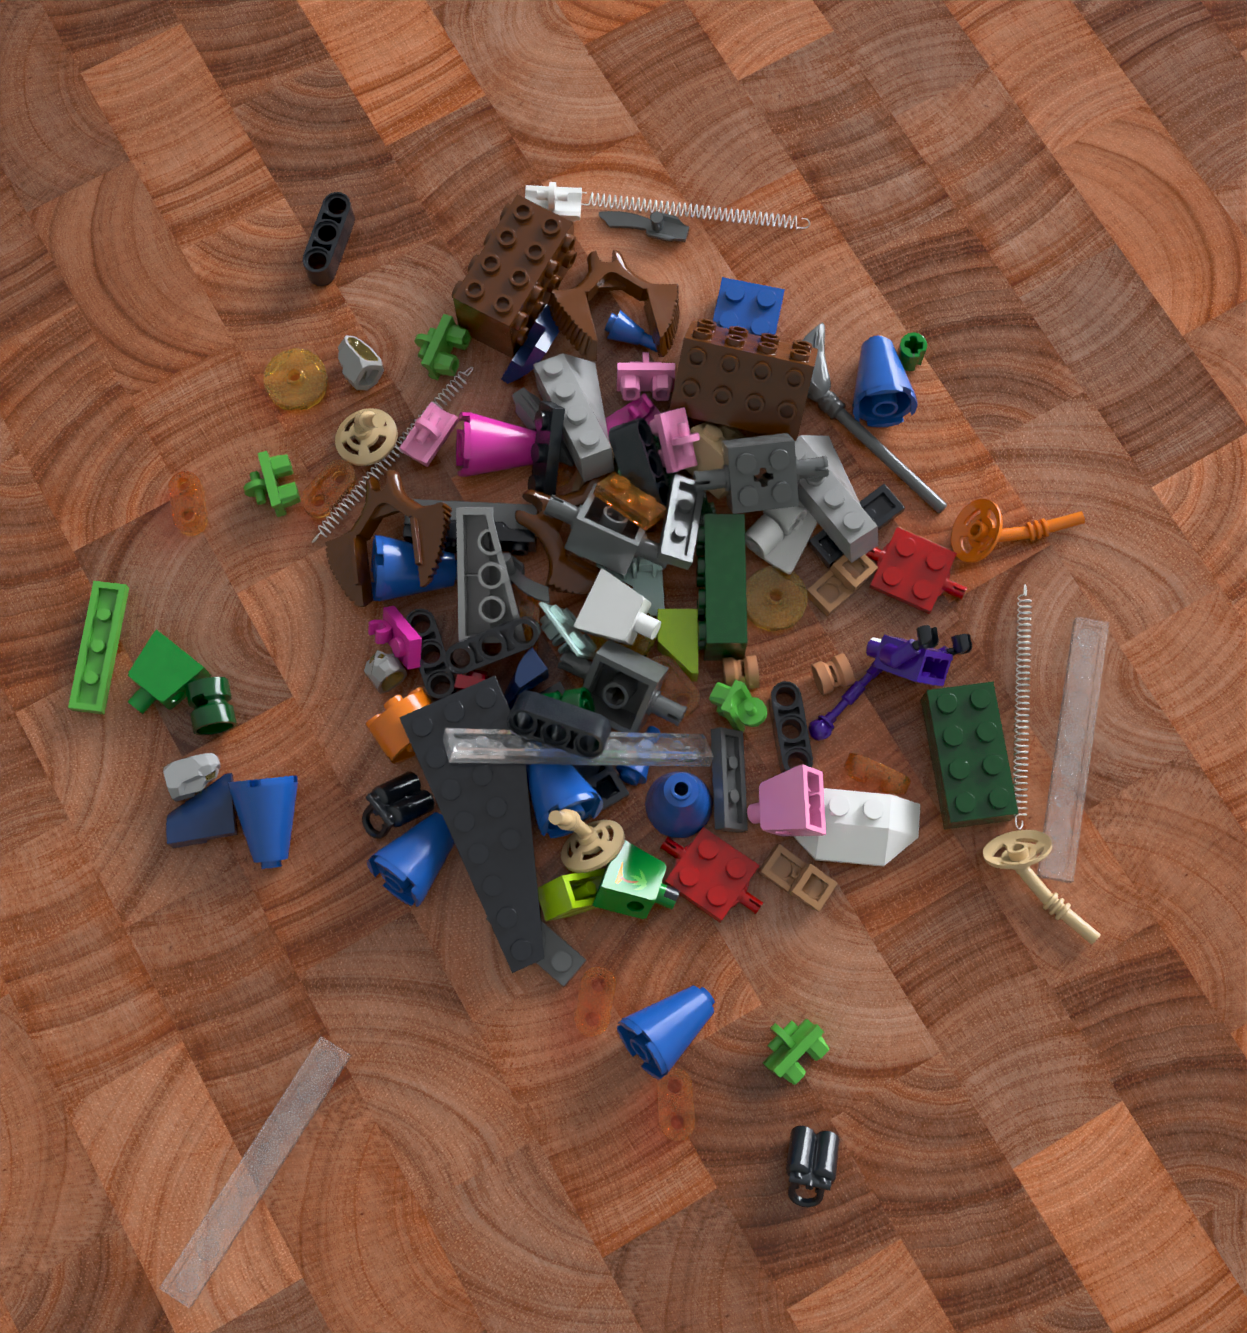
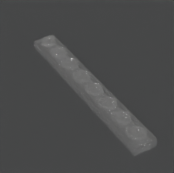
M1078 616L1073 620L1043 833L1051 838L1053 847L1050 854L1038 863L1037 876L1040 878L1065 883L1074 882L1109 622Z
M445 728L443 735L449 763L710 767L714 758L704 734L611 732L602 755L594 759L584 758L520 736L512 730Z
M320 1036L159 1287L160 1290L187 1308H191L346 1066L352 1056L351 1054Z

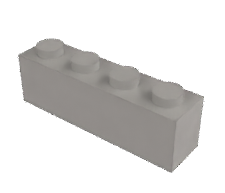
M564 353L533 364L537 389L543 401H552L565 408L562 439L583 481L586 482L613 472L612 448L609 443L596 364Z
M800 435L797 441H795L797 460L826 456L829 467L825 468L829 470L828 477L800 479L798 483L799 500L852 563L878 546V526L862 508L830 437Z
M494 507L456 508L459 641L519 617L494 523ZM522 624L516 626V636L521 641H526ZM488 636L485 638L484 643H501V641L497 637Z

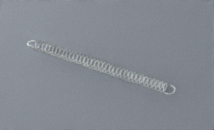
M593 192L591 193L588 204L581 203V205L588 206L590 205L592 199V205L595 206L598 199L599 207H601L602 202H604V207L606 208L609 202L610 208H612L615 202L616 209H618L621 201V208L623 210L625 208L627 201L628 210H630L631 205H633V210L635 211L638 205L640 212L642 211L643 204L645 212L648 211L650 204L651 213H653L656 204L657 211V200H655L652 209L651 199H649L648 206L646 209V201L644 198L640 209V198H638L634 209V197H632L630 206L628 207V196L625 199L624 206L622 205V196H620L619 203L617 206V199L615 195L611 206V195L609 194L605 206V194H603L601 203L599 204V193H597L596 200L594 203ZM661 200V202H660L659 209H658V212H659V211H660V208L662 207V213H665L666 207H667L668 214L670 215V214H671V211H672V207H673V214H674V216H675V215L677 214L678 207H679V215L682 216L683 211H684V207H685V216L687 217L688 214H689V211H690V207H691V217H692V218L694 217L695 210H696L697 218H699V217H700V214H701V210H702L703 219H705L706 214H707V210H708V218H709V220H710L711 217H712L713 210H714V219L717 220V217H718V214H719V210H720V220H721V221L723 220V217H724V214H725V213H726V221H728V220H729V217H730V213H731V219H732V222H734L735 217H736V213H737V221H738V223L740 222L741 217H742V213H743V223H744V224L746 223V220H747V217H748V213H749V224L752 223V220H753V217H754V213H755V225H757L758 220H759V217H761V225H763V224H764L765 217H766V223H767V226H769L770 220H771V217H772V226L774 227L775 224H776L777 217H778V227L780 228V227H781V224H782L783 217H784V228H786V227H787V224H788L789 217H790V229H792V227H793L794 220H796V230H797L798 228L806 229V228H808V227L810 226V221H809L807 218H802V219L807 220V221L809 222V225H808L807 227H797V216H796V215H795L794 218H793L792 225H791V215L788 216L787 222H786V225H785V215H784V214L782 215L781 222H780L779 214L776 215L775 222H774V215H773V213H771L770 218H769V222H768V213H767V212L765 213L764 218H763V222H762V212H761V211L759 212V215H758V218H757V222H756V211L753 212L751 221H750V210H748L747 215H746V218H745L744 210H742V211H741L740 218H739V211H738V209H736L735 215H734V218H733V209H732V208L730 209L729 215H728V218H727V208H726V207H725V209H724V211H723V215H722V218H721V207L718 208L717 215H715V206H713L712 212H711V215H710L709 205H708L707 208H706L705 215H704V206H703V205H701L700 212H699V215H698V205H697V204L695 205L693 215H692V204L689 205L688 212H687V214H686V203H684L683 209H682V212H681L680 202L678 203L677 209H676V212H675V204H674V201L672 202L670 212H669V202H668V201L666 202L664 212H663V201H662V200Z
M474 367L468 368L465 372L459 371L458 376H454V380H450L451 385L447 384V389H442V393H438V397L434 398L435 402L433 403H435L437 406L443 409L436 402V399L441 400L443 404L447 405V403L441 399L440 394L445 396L449 401H451V399L445 395L443 390L448 391L453 397H455V395L451 391H449L447 386H451L456 392H459L452 385L451 381L457 383L459 387L463 388V386L456 381L455 377L460 378L465 384H467V382L460 377L459 373L468 376L473 371ZM407 428V432H403V437H399V441H397L398 443L402 444L400 438H403L405 440L406 437L404 433L408 435V429L412 430L411 428ZM394 450L391 451V452L394 453L398 458H400V456H399L398 454H396ZM390 454L387 456V457L391 458L394 462H396V461L390 456ZM385 458L383 459L389 466H392ZM381 462L375 463L376 468L371 467V472H367L368 477L363 476V481H359L360 486L355 485L356 490H350L351 494L346 495L348 499L344 498L342 499L343 503H338L340 508L335 507V512H330L331 517L326 516L328 522L322 521L323 526L318 525L320 533H318V535L313 539L312 543H314L319 538L318 536L320 534L327 538V536L322 532L320 527L324 528L329 533H331V531L325 526L323 522L327 523L335 529V527L330 523L328 518L332 519L337 524H339V522L333 517L332 513L343 520V518L338 514L336 509L340 510L345 515H347V513L341 508L340 504L351 511V509L346 505L344 500L350 502L353 506H355V504L349 499L348 495L356 499L358 502H360L354 496L352 491L358 493L361 497H364L357 490L356 486L366 492V490L362 487L360 482L366 485L364 477L367 479L370 478L368 473L372 474L378 480H380V478L377 477L372 470L375 469L380 474L384 475L377 468L376 464L380 465L386 471H388L382 465Z
M1024 584V593L1017 597V599L1019 600V602L1017 603V605L1019 606V608L1017 609V611L1019 612V614H1017V617L1019 618L1017 620V623L1019 624L1017 626V629L1019 631L1016 633L1019 636L1016 639L1017 641L1019 638H1031V636L1029 635L1021 636L1018 634L1019 632H1031V630L1029 629L1021 630L1018 628L1019 626H1031V624L1029 623L1021 624L1018 622L1019 620H1031V618L1029 617L1021 618L1018 616L1020 614L1032 613L1029 611H1019L1020 608H1032V606L1019 605L1020 602H1032V600L1019 599L1020 596H1027L1026 584ZM1018 641L1019 643L1016 645V647H1018V645L1021 644V643H1022V644H1031V642H1029V641H1024V642ZM1018 647L1019 649L1016 650V653L1019 654V655L1016 656V659L1019 660V661L1016 662V665L1019 666V667L1016 668V671L1019 672V673H1017V674L1015 675V676L1018 678V679L1015 681L1016 683H1017L1018 680H1030V678H1020V677L1017 676L1018 674H1030V672H1027V671H1026V672H1020V671L1017 670L1018 668H1021V667H1022V668H1030V666H1028V665L1020 666V665L1017 664L1018 662H1021V661H1022V662H1030V661H1031V660H1029V659L1021 660V659H1018V658H1017L1018 656H1021V655H1022V656H1030L1031 654H1029V653H1024V654L1018 653V650H1021V649H1022V650H1030L1031 648H1029V647H1024V648ZM1017 683L1018 685L1015 687V689L1018 690L1015 693V695L1018 696L1015 699V701L1017 702L1016 705L1030 704L1029 702L1017 701L1018 698H1030L1029 696L1017 695L1018 692H1030V690H1019L1017 689L1018 686H1030V684ZM1016 705L1015 707L1017 708V710H1015V714H1017V716H1015L1014 719L1017 722H1015L1014 725L1018 728H1015L1014 731L1018 734L1014 735V738L1017 739L1016 741H1014V744L1017 745L1016 747H1014V750L1016 751V753H1014V757H1016V759L1013 761L1015 764H1017L1013 767L1015 770H1017L1013 773V775L1017 776L1013 779V781L1016 782V784L1013 785V787L1016 789L1014 790V792L1020 790H1028L1015 787V785L1018 784H1028L1027 782L1015 781V779L1017 778H1028V776H1019L1015 774L1016 772H1028V770H1020L1015 768L1016 766L1020 765L1028 766V764H1021L1015 761L1019 759H1029L1027 757L1015 756V754L1018 753H1029L1028 751H1018L1015 749L1018 747H1029L1028 745H1019L1015 743L1017 741H1029V739H1019L1016 737L1017 735L1021 734L1029 735V733H1020L1016 731L1020 728L1029 729V727L1027 726H1017L1016 723H1028L1029 721H1021L1016 719V717L1030 716L1029 714L1016 713V711L1019 710H1030L1029 708H1019ZM1015 793V795H1017L1015 797H1027V795H1020ZM1016 800L1017 803H1027V801ZM1017 807L1018 809H1028L1027 807ZM1019 813V814L1017 815V816H1020V815L1027 816V814H1021V813ZM1015 816V825L1018 828L1017 816Z

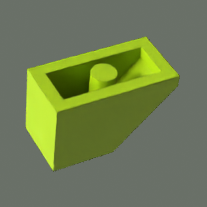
M657 609V620L661 621L660 629L654 638L657 639V650L690 681H697L699 673L698 609Z
M605 868L586 873L562 875L538 887V898L545 921L567 918L597 908L592 906Z

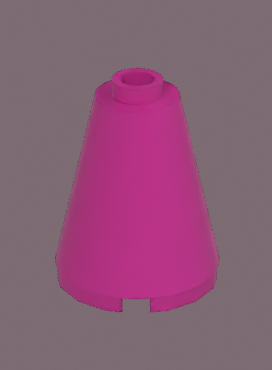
M460 412L458 421H464L463 430L457 429L456 466H463L457 472L459 477L474 476L533 464L531 448L535 443V430L471 412Z

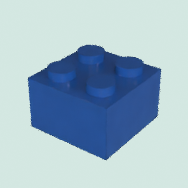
M722 277L713 321L717 323L716 326L729 329L730 326H739L746 328L749 331L748 333L761 336L762 333L776 335L785 289Z

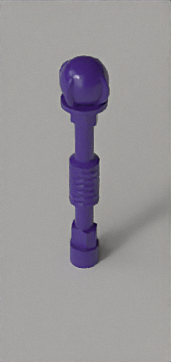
M873 662L866 671L867 673L859 681H855L841 696L842 700L831 712H828L825 716L819 715L818 720L810 723L808 729L811 737L819 741L828 738L834 730L833 723L837 720L836 718L848 705L851 706L866 690L865 686L872 679H875L879 673H882L883 670L874 667Z

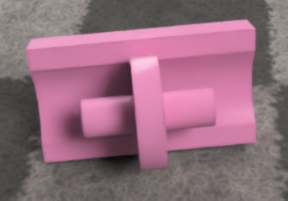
M642 352V362L617 363V391H621L623 400H637L640 398V391H651L652 398L656 401L669 400L670 393L674 390L675 363L649 362V352Z
M431 402L422 416L415 421V426L399 447L400 451L428 467L459 422L458 417L444 411Z
M685 407L654 415L655 419L650 421V428L652 434L659 437L661 449L658 453L663 467H666L667 473H674L698 465L693 442L700 440L698 432L690 433Z

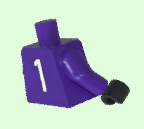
M929 625L916 628L918 637L916 641L914 639L906 640L884 635L882 640L873 637L868 642L866 654L869 657L875 658L874 667L914 682L937 686L944 685L953 656L966 654L972 650L969 634L952 636L953 648L948 649L946 646H943L938 650L934 649L939 643L937 627L930 628Z

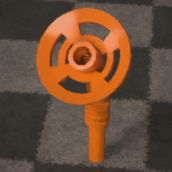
M977 499L967 504L957 516L952 528L951 545L953 552L957 553L956 556L960 560L975 563L987 557L995 548L997 542L1023 539L1034 541L1035 537L1041 539L1042 535L1046 538L1049 537V533L1085 524V517L1083 512L1080 511L1047 521L1044 518L1040 519L1039 522L1034 520L1032 524L1027 522L1022 527L1002 529V514L997 504L988 499ZM980 510L981 513L976 515L967 526L966 524L969 519ZM991 511L994 513L996 517V527L993 520L990 519ZM963 537H968V541L973 547L969 553L966 552L963 546Z

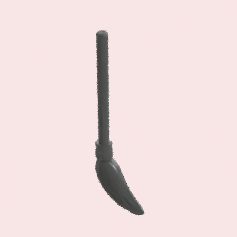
M823 322L820 323L802 340L811 343L813 348L818 349L807 398L816 402L818 408L823 413H826L830 419L836 418L937 513H942L947 507V503L845 410V403L839 400V397L833 391H830L831 381L825 358V325Z

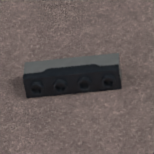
M412 499L422 506L444 502L452 508L450 513L452 515L450 518L451 524L449 525L450 530L447 531L449 535L446 537L447 543L444 544L446 546L445 551L457 553L456 508L494 507V523L502 551H509L510 554L516 556H525L529 552H536L537 536L517 523L515 519V511L517 510L533 515L538 514L534 505ZM405 515L403 537L406 542L413 543L410 518Z

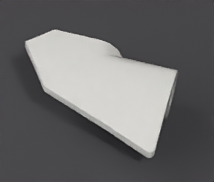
M800 500L799 506L764 510V515L745 532L746 546L760 558L787 574L793 572L818 523Z

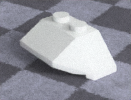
M824 788L826 835L794 836L815 860L884 867L919 837L920 804L891 794Z

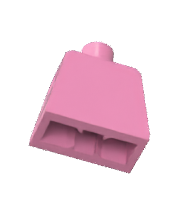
M802 764L761 782L759 786V802L750 804L747 808V815L751 823H760L763 831L778 836L826 835L823 772Z

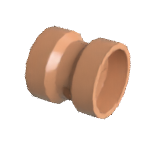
M844 653L833 656L829 662L819 661L811 664L814 681L823 696L832 693L835 687H847L855 683L852 667Z
M748 655L741 660H735L733 657L722 658L723 682L725 685L732 687L736 679L745 683L748 689L759 688V670L756 655Z

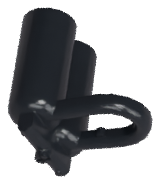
M411 771L406 772L372 789V792L366 796V800L370 804L362 814V823L364 829L371 837L382 839L389 833L392 827H401L434 810V798L427 790H421L420 780L415 773ZM371 814L379 815L384 821L380 831L373 828L370 821Z
M796 1126L791 1130L786 1173L789 1176L790 1182L788 1197L796 1205L801 1207L817 1206L823 1200L825 1190L830 1191L831 1185L835 1182L840 1138L835 1133L821 1131L815 1134L811 1128L806 1126ZM800 1185H805L807 1190H812L814 1187V1192L817 1194L815 1197L807 1199L798 1196L795 1191L799 1189Z

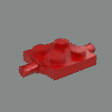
M899 527L896 528L891 541L883 550L875 547L865 554L869 559L876 561V566L878 567L869 588L930 614L936 599L943 592L962 600L967 587L949 580L950 569L957 555L956 552Z
M703 827L694 841L685 848L669 837L662 843L660 849L676 858L674 869L664 884L680 890V896L719 923L722 922L729 910L738 905V903L747 907L754 914L763 905V901L747 892L749 882L760 865Z

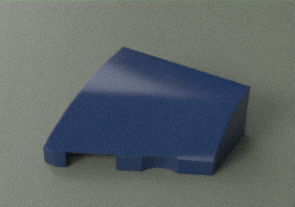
M547 304L528 333L527 341L519 348L503 374L501 380L507 384L522 378L534 369L533 364L542 360L560 332L559 327L555 325L556 321L552 319L553 316H551V311L549 310L550 306Z
M533 647L519 662L503 694L510 710L520 693L530 691L549 678L548 668Z
M232 773L224 774L167 815L166 837L169 846L174 849L207 843V840L238 835L235 807L228 783L234 782Z

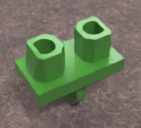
M443 314L437 329L430 328L427 335L422 333L416 335L414 342L421 348L418 357L422 359V366L429 371V378L438 380L441 374L455 376L459 367V359L456 355L450 353L453 347L462 350L467 349L471 341V335L467 329L456 325L452 316Z
M267 451L260 452L258 457L264 479L260 478L258 471L251 472V481L244 485V493L248 497H255L259 505L267 502L265 494L268 493L276 516L287 515L286 507L301 502L295 482L281 486L278 483V478L294 474L291 461L287 454L270 457Z
M736 679L732 687L717 682L709 697L710 702L717 705L719 716L726 718L733 730L744 732L745 725L748 727L759 726L767 717V707L764 702L759 698L752 697L745 683Z
M805 1019L799 1026L791 1020L784 1029L774 1023L770 1030L776 1037L767 1045L773 1053L763 1064L778 1077H783L793 1085L797 1084L806 1073V1070L797 1060L806 1052L813 1060L817 1061L829 1051L828 1045L821 1036L824 1031L808 1019Z

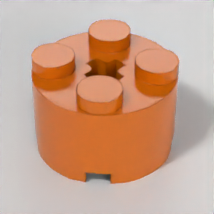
M422 687L413 690L404 699L400 694L392 697L383 705L386 710L375 715L365 724L393 764L402 763L416 755L399 717L432 703Z

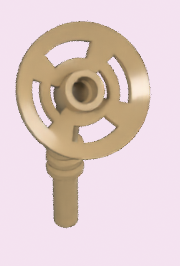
M368 408L356 411L340 424L335 436L336 449L339 455L352 465H373L386 458L395 447L398 438L397 426L393 418L382 410ZM354 420L355 423L350 427L349 431H345L346 427ZM379 436L385 437L386 440L382 446L370 453L369 447L377 442ZM355 437L360 445L353 443L351 439ZM347 442L353 450L358 451V455L347 451L343 444Z
M569 809L554 810L549 814L550 823L557 825L562 830L574 831L565 842L561 851L563 864L572 872L586 873L605 866L618 855L624 845L625 833L620 824L615 821L597 820L586 824L581 820L580 815L576 811ZM609 828H612L614 832L612 841H609L610 834L607 830ZM601 832L603 833L602 839L598 835ZM570 845H571V851L573 852V855H572L571 858L569 857V853H568ZM600 850L603 851L591 859L583 860L584 855H593Z
M1017 830L997 836L986 844L983 849V857L987 864L1000 869L1015 870L1044 904L1043 909L1049 908L1050 915L1056 914V920L1062 919L1091 945L1100 937V933L1070 909L1071 904H1064L1065 899L1063 898L1058 899V893L1052 894L1030 868L1031 865L1038 863L1050 854L1053 846L1052 840L1047 834L1036 830ZM1002 847L1007 849L1002 853L1001 857H994V854Z

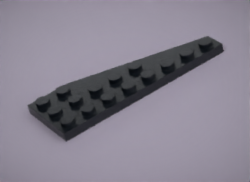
M492 676L399 718L512 973L544 959L523 737L514 733L509 728L507 717L511 710L496 677Z

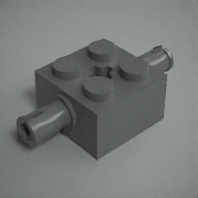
M788 433L722 440L724 461L722 469L693 471V478L696 480L694 481L696 492L725 488L727 506L733 514L799 506V480L828 477L829 470L825 467L829 466L826 456L797 460L795 440ZM760 468H764L766 473L762 474V478L757 479L755 475L760 473Z
M596 483L592 487L586 501L580 507L564 501L553 494L550 497L544 514L571 525L570 529L572 530L565 544V549L624 576L633 558L637 559L638 556L664 569L667 566V563L656 560L659 543L648 539L647 534H645L655 510Z
M610 639L596 652L593 662L586 658L577 657L574 652L567 648L560 658L562 662L558 663L559 669H563L584 680L583 687H586L592 695L595 713L606 717L611 724V728L633 739L646 724L648 717L652 713L678 727L684 718V713L687 711L686 706H682L661 695L660 688L668 672V667Z

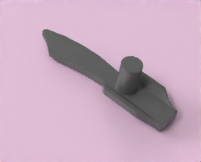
M658 211L653 212L650 215V219L628 212H599V217L611 228L644 230L648 237L669 242H686L689 232V226L683 224L677 216Z
M523 387L512 395L516 405V414L528 429L536 431L534 418L539 410V401L541 400ZM562 439L559 462L572 467L574 466V461Z
M503 553L511 585L515 584L526 595L538 601L550 603L549 587L524 576V564L510 553Z

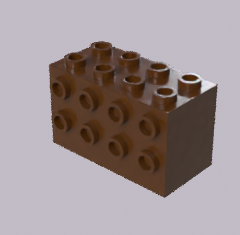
M518 194L511 204L507 203L501 212L498 226L495 230L491 229L488 232L483 250L479 255L473 256L468 266V274L463 281L459 280L452 291L458 325L467 329L471 338L511 358L515 356L519 348L527 341L528 333L546 304H548L551 292L558 290L564 276L575 262L577 252L575 251L576 237L574 236L573 222Z
M698 319L697 322L692 321L683 340L670 410L685 407L687 417L766 435L788 433L797 441L818 349L813 348L811 343L802 340H794L793 343L781 341L779 336L771 333H762L759 336L750 334L746 328L739 326H730L729 329L718 327L716 322L708 319Z

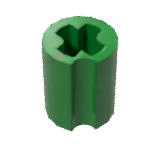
M908 333L901 339L897 354L905 371H914L916 365H921L927 350V341L919 333Z

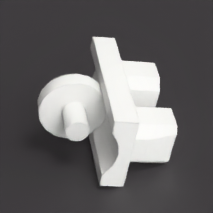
M549 182V186L526 185V199L573 223L580 221L582 188L557 187L556 182Z

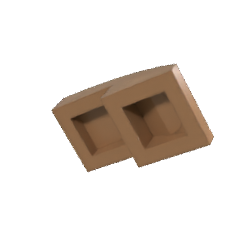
M865 554L852 563L843 555L832 565L827 573L807 589L805 595L828 617L877 571L878 567Z
M781 844L774 846L758 870V873L817 912L821 910L838 884L814 865L805 863Z

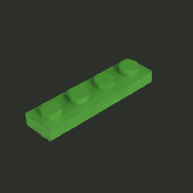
M93 581L68 705L71 711L105 715L129 593V587L126 584Z

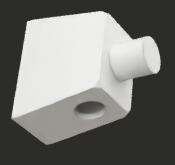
M601 568L574 627L586 634L632 645L638 633L653 640L660 629L661 621L647 615L651 607L650 601Z

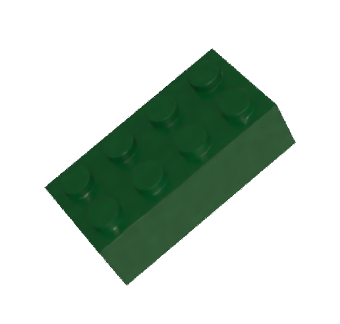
M704 514L703 525H699L696 539V556H702L697 559L696 587H703V589H698L697 599L698 619H703V621H699L698 650H704V661H722V658L727 657L741 660L745 656L748 643L745 515Z
M994 681L927 690L921 698V705L944 830L1011 821L1019 813Z

